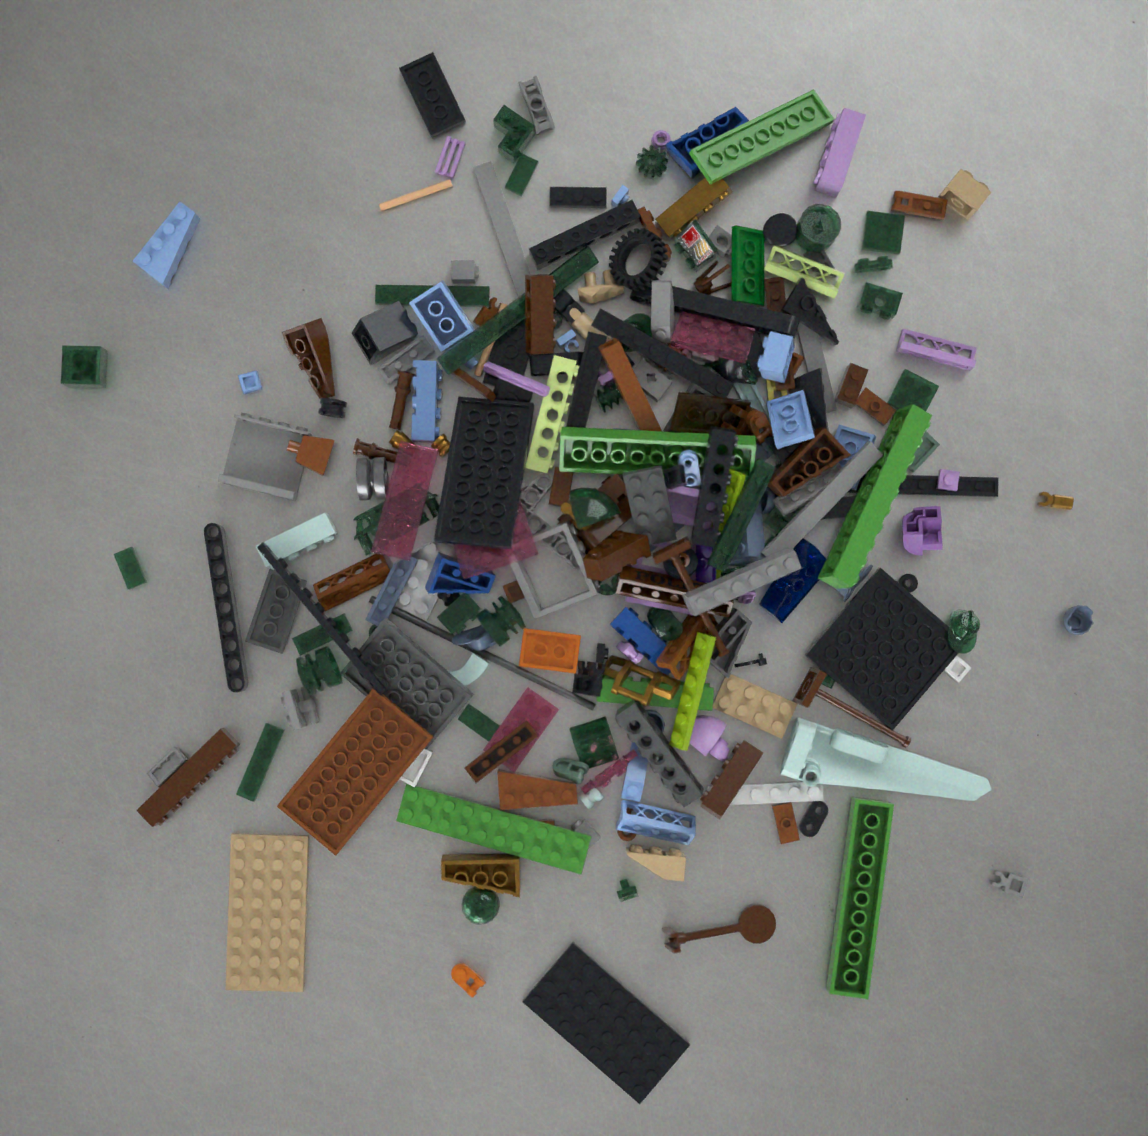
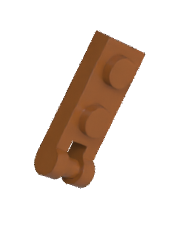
M894 191L893 198H895V201L891 207L892 212H902L940 220L945 218L948 199ZM902 200H908L907 205H902Z

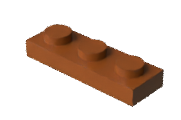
M645 207L638 209L641 216L640 223L643 228L662 239L663 234L660 228L655 227L653 224L654 218L650 210L647 211ZM665 244L664 247L667 248L668 252L664 254L668 256V260H663V262L667 263L670 261L672 251L669 245Z

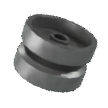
M385 457L374 458L372 468L368 458H357L356 483L360 501L370 500L373 491L377 500L388 499L389 475Z

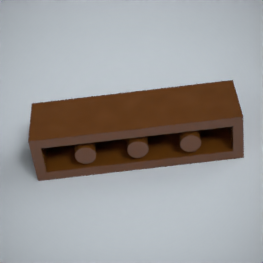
M525 275L526 352L530 354L554 353L556 340L553 329L556 327V321L553 318V310H555L556 302L553 298V290L556 288V282L553 279V275Z
M526 720L464 768L473 781L477 783L537 738L539 734L531 723Z
M745 740L742 744H736L732 750L734 756L731 760L726 759L721 767L724 771L720 776L716 774L711 782V785H713L710 792L706 790L700 799L702 801L700 807L719 820L763 755L762 751Z

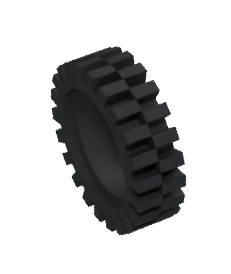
M636 228L634 232L631 230L627 232L628 237L623 234L621 236L622 242L616 241L615 244L618 245V248H612L611 250L615 255L609 256V260L613 261L609 263V267L611 268L610 274L613 275L614 280L630 290L639 291V288L645 290L646 285L651 287V280H659L656 277L657 274L662 276L664 272L660 269L661 267L666 268L667 264L663 260H668V256L664 254L668 251L660 237L644 228L640 230ZM640 244H648L651 250L648 265L641 273L629 275L626 271V260L630 252Z

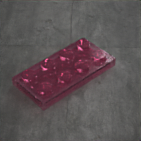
M681 312L671 339V346L746 363L756 329Z
M527 687L483 751H487L528 720L539 736L502 763L515 772L559 709Z

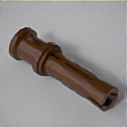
M398 370L397 374H399L397 386L394 387L396 396L389 428L401 430L407 396L411 393V380L415 374Z
M358 438L353 449V455L367 456L370 460L376 457H385L388 462L410 467L412 455L378 447L376 443L369 444L360 441Z

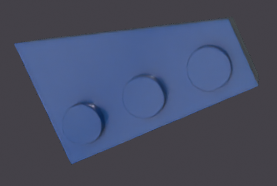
M438 552L425 589L428 594L489 593L496 575L491 569Z

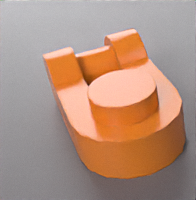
M457 963L452 968V979L471 997H474L479 987H483L486 983L479 974L465 963ZM470 977L474 980L471 986L467 983Z

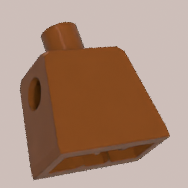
M303 435L301 443L290 440L286 451L297 454L296 463L323 476L335 440Z

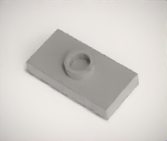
M174 746L147 774L157 787L160 788L188 759Z

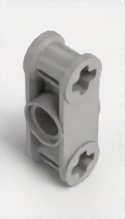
M537 76L523 83L521 81L518 82L536 134H540V131L548 128L554 129V122L548 111ZM534 102H539L542 106L535 109L531 105Z

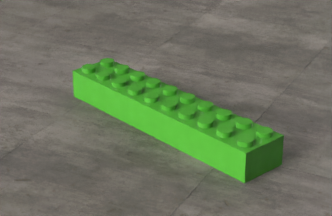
M914 404L895 411L878 447L883 456L867 471L818 579L836 589L850 588L856 585L859 580L858 574L867 563L866 557L875 545L876 535L883 528V520L891 511L890 505L898 496V488L907 476L908 466L915 459L914 453L923 442L922 436L924 432L930 427L931 414Z
M562 427L559 471L623 474L661 465L664 476L665 469L679 464L678 459L681 452L692 450L698 456L701 478L709 434ZM738 435L737 447H733L732 452L735 455L734 465L730 466L729 469L745 474V481H753L756 439L755 436ZM724 444L719 445L717 452L724 453L727 446ZM686 460L685 463L690 464L691 461ZM716 464L713 471L721 472L723 465Z
M851 797L826 990L829 994L869 999L894 804L891 802Z

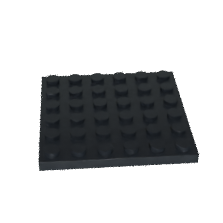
M878 568L806 652L805 656L891 730H894L967 642L882 568Z

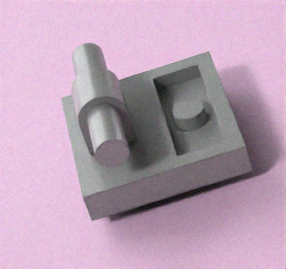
M308 685L300 688L304 701L300 702L297 689L283 692V697H281L283 707L288 710V724L290 727H293V730L307 726L304 716L305 712H308L311 724L318 723L315 711L317 708L314 698H311Z

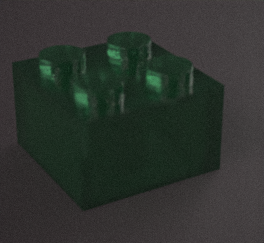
M62 345V385L79 388H106V349L101 346Z

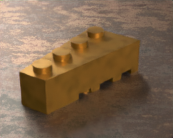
M704 178L655 218V220L671 239L673 237L676 238L683 229L692 222L695 224L699 217L704 213L710 212L716 204L727 198L733 191L723 178L712 184H709L707 179Z

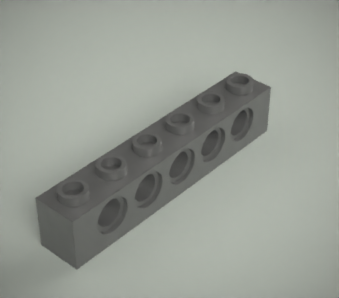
M632 700L619 708L615 715L617 724L626 730L629 740L632 743L635 742L641 756L647 758L650 762L653 772L660 775L663 785L672 791L674 800L677 803H681L683 807H686L702 797L703 786L673 746L669 745L667 738L640 702ZM631 721H638L640 725L634 726ZM649 736L652 740L645 741L642 737ZM660 751L663 755L656 756L654 752ZM670 766L674 768V771H668L665 767ZM681 781L684 782L686 785L679 786L677 782Z

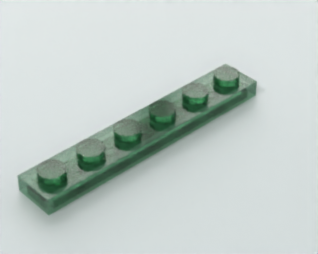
M375 285V304L391 305L399 301L401 305H410V301L434 285ZM447 286L460 306L489 307L490 286Z
M761 459L756 460L706 563L707 565L726 573L776 467Z

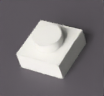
M956 655L944 671L955 681L960 682L971 667Z

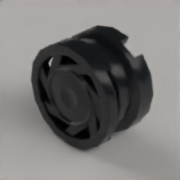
M320 398L321 408L318 410L320 415L345 418L344 408L347 407V402L331 398Z

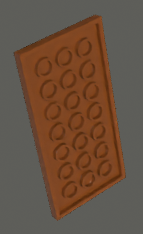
M373 688L277 807L336 856L434 736L385 695H379L376 689L374 690Z

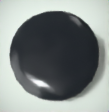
M779 213L771 216L765 222L763 235L769 244L782 248L796 240L798 226L792 216Z

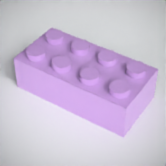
M843 108L841 114L837 113L831 127L830 137H828L825 146L827 149L824 155H822L819 164L822 167L819 168L813 184H817L815 191L837 197L862 129L865 114Z

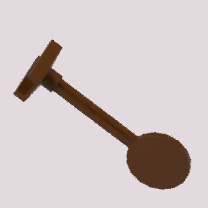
M751 905L741 913L737 924L688 933H678L671 927H664L662 931L669 936L668 943L664 944L672 953L681 952L680 944H684L686 941L740 932L744 939L751 943L761 944L773 936L776 929V919L769 908L763 905Z

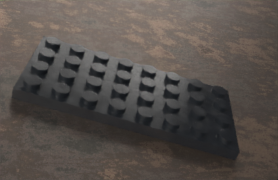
M458 396L434 536L435 542L512 549L534 412L533 402L496 399L491 402L489 399Z
M574 942L569 945L522 1001L639 1104L642 1103L690 1046L686 1039Z

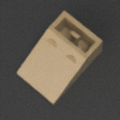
M641 845L626 847L627 856L664 880L684 881L686 857L683 852H680V849L669 848V851H662L661 847L650 846V849H643Z

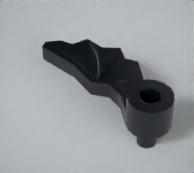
M760 653V659L734 665L735 668L756 663L762 666L766 665L767 661L766 658H763V653Z

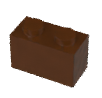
M850 363L846 367L835 396V402L849 408L855 406L869 369Z

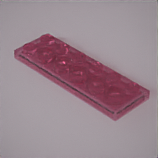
M400 441L372 553L410 561L438 456V449Z

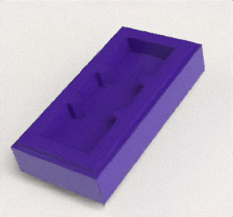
M696 545L698 559L696 581L710 583L716 580V545L715 547Z

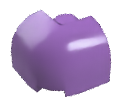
M940 506L913 508L912 512L903 516V544L909 553L922 556L923 550H942Z

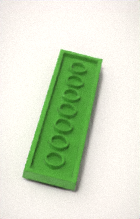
M813 89L691 149L689 154L709 184H712L832 124L835 119Z

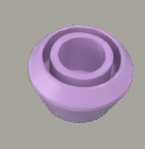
M719 738L709 751V754L722 762L726 761L729 753V748L727 747L729 743Z

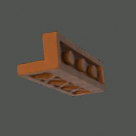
M380 551L313 584L318 601L327 611L384 583L391 569L386 562L384 554ZM381 559L382 563L372 566L375 561ZM363 569L361 573L355 574L357 570ZM346 577L343 582L337 583L340 578ZM326 585L329 586L327 590L320 592V588Z
M700 614L696 616L687 615L656 660L658 667L670 669L677 680L682 678L689 667L697 632L710 635ZM709 614L714 626L716 627L718 624L717 620L715 619L713 614ZM690 646V654L687 657V649ZM680 661V668L677 670L676 666Z

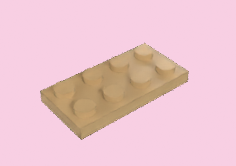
M730 674L729 678L724 677L713 702L714 709L781 739L797 706V703L732 674Z

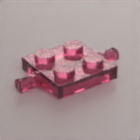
M633 749L625 756L623 755L592 780L590 779L587 784L581 787L583 793L586 794L593 788L601 787L603 789L611 783L613 776L617 775L619 777L627 771L626 767L629 762L638 756L636 751Z

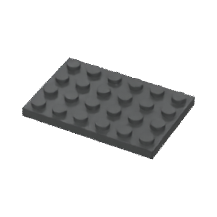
M387 618L383 619L359 649L362 653V660L365 663L368 661L374 667L375 671L373 673L387 689L383 695L434 736L425 747L426 750L474 695ZM351 661L340 673L365 696L374 688Z

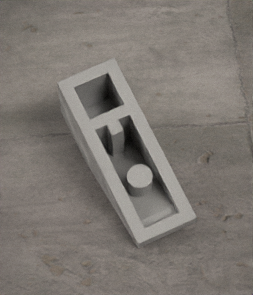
M653 280L651 332L652 338L661 343H672L676 333L672 281Z

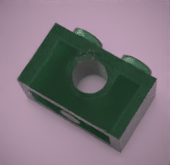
M866 282L862 287L856 308L861 309L860 311L866 314H879V317L882 319H893L897 314L903 293ZM875 298L881 299L883 306H877Z

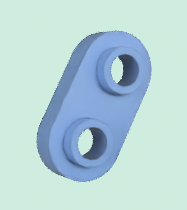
M685 450L680 453L678 459L679 465H684L687 484L683 486L695 488L700 483L698 456L692 450ZM690 460L691 463L686 464L685 461ZM693 478L694 480L690 482L687 479Z

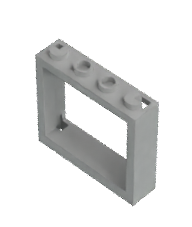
M570 520L514 542L512 549H503L534 619L594 596L600 591L599 580L588 579L586 576L583 562L586 550L582 541L579 542L576 536L578 534L577 529L571 524ZM564 531L589 590L543 608L517 550Z

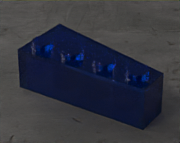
M804 538L793 548L801 569L774 580L759 603L769 615L780 623L785 621L820 580L818 576L826 561V558L817 547Z

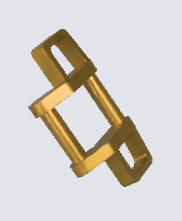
M612 655L605 662L606 666L603 674L615 678L611 693L615 695L620 694L641 702V705L648 707L653 694L671 700L679 690L680 681L662 672H654L638 666L631 660ZM612 664L622 666V669L618 672L609 667ZM631 671L652 679L644 695L622 687L623 682ZM661 682L673 686V688L668 691L660 688L659 685Z

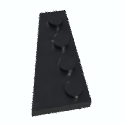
M822 368L794 378L795 389L788 390L789 394L801 390L804 391L813 431L821 427H825L829 431L826 418L827 410L824 400Z

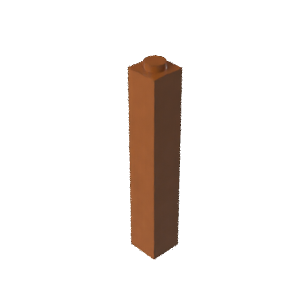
M614 338L598 346L638 430L662 431L620 341Z

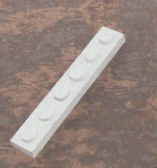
M804 782L743 784L730 805L824 801L823 784L808 786ZM707 786V791L710 792L713 786Z

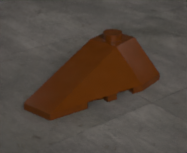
M322 318L283 331L282 334L289 352L297 357L300 362L298 366L308 374V381L319 399L335 396L329 338Z

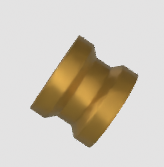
M442 434L433 442L431 447L437 450L441 457H444L449 452L451 441H448L447 436Z

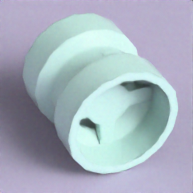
M593 782L588 786L586 792L581 791L577 794L588 809L594 806V801H601L604 798Z

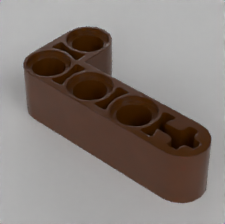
M628 496L601 516L597 523H593L591 527L586 531L584 530L577 537L579 542L582 541L584 544L586 555L632 518Z

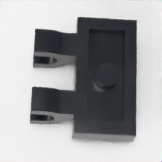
M578 660V674L574 675L572 692L600 697L603 677L599 676L604 672L606 664L598 663V668L596 669L595 662L587 661L585 668V661Z

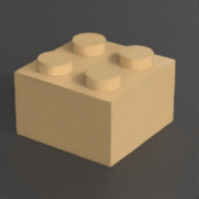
M960 169L938 197L948 199L947 204L969 220L987 199L991 191L988 190L989 188L986 184L976 181L969 171Z

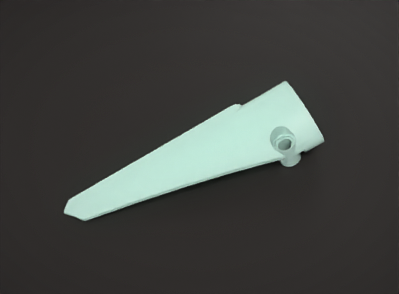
M799 717L796 718L792 728L780 774L803 781L808 786H815L817 784L838 785L975 801L991 791L988 778L840 728L835 730ZM814 772L816 775L813 778H807L806 774Z

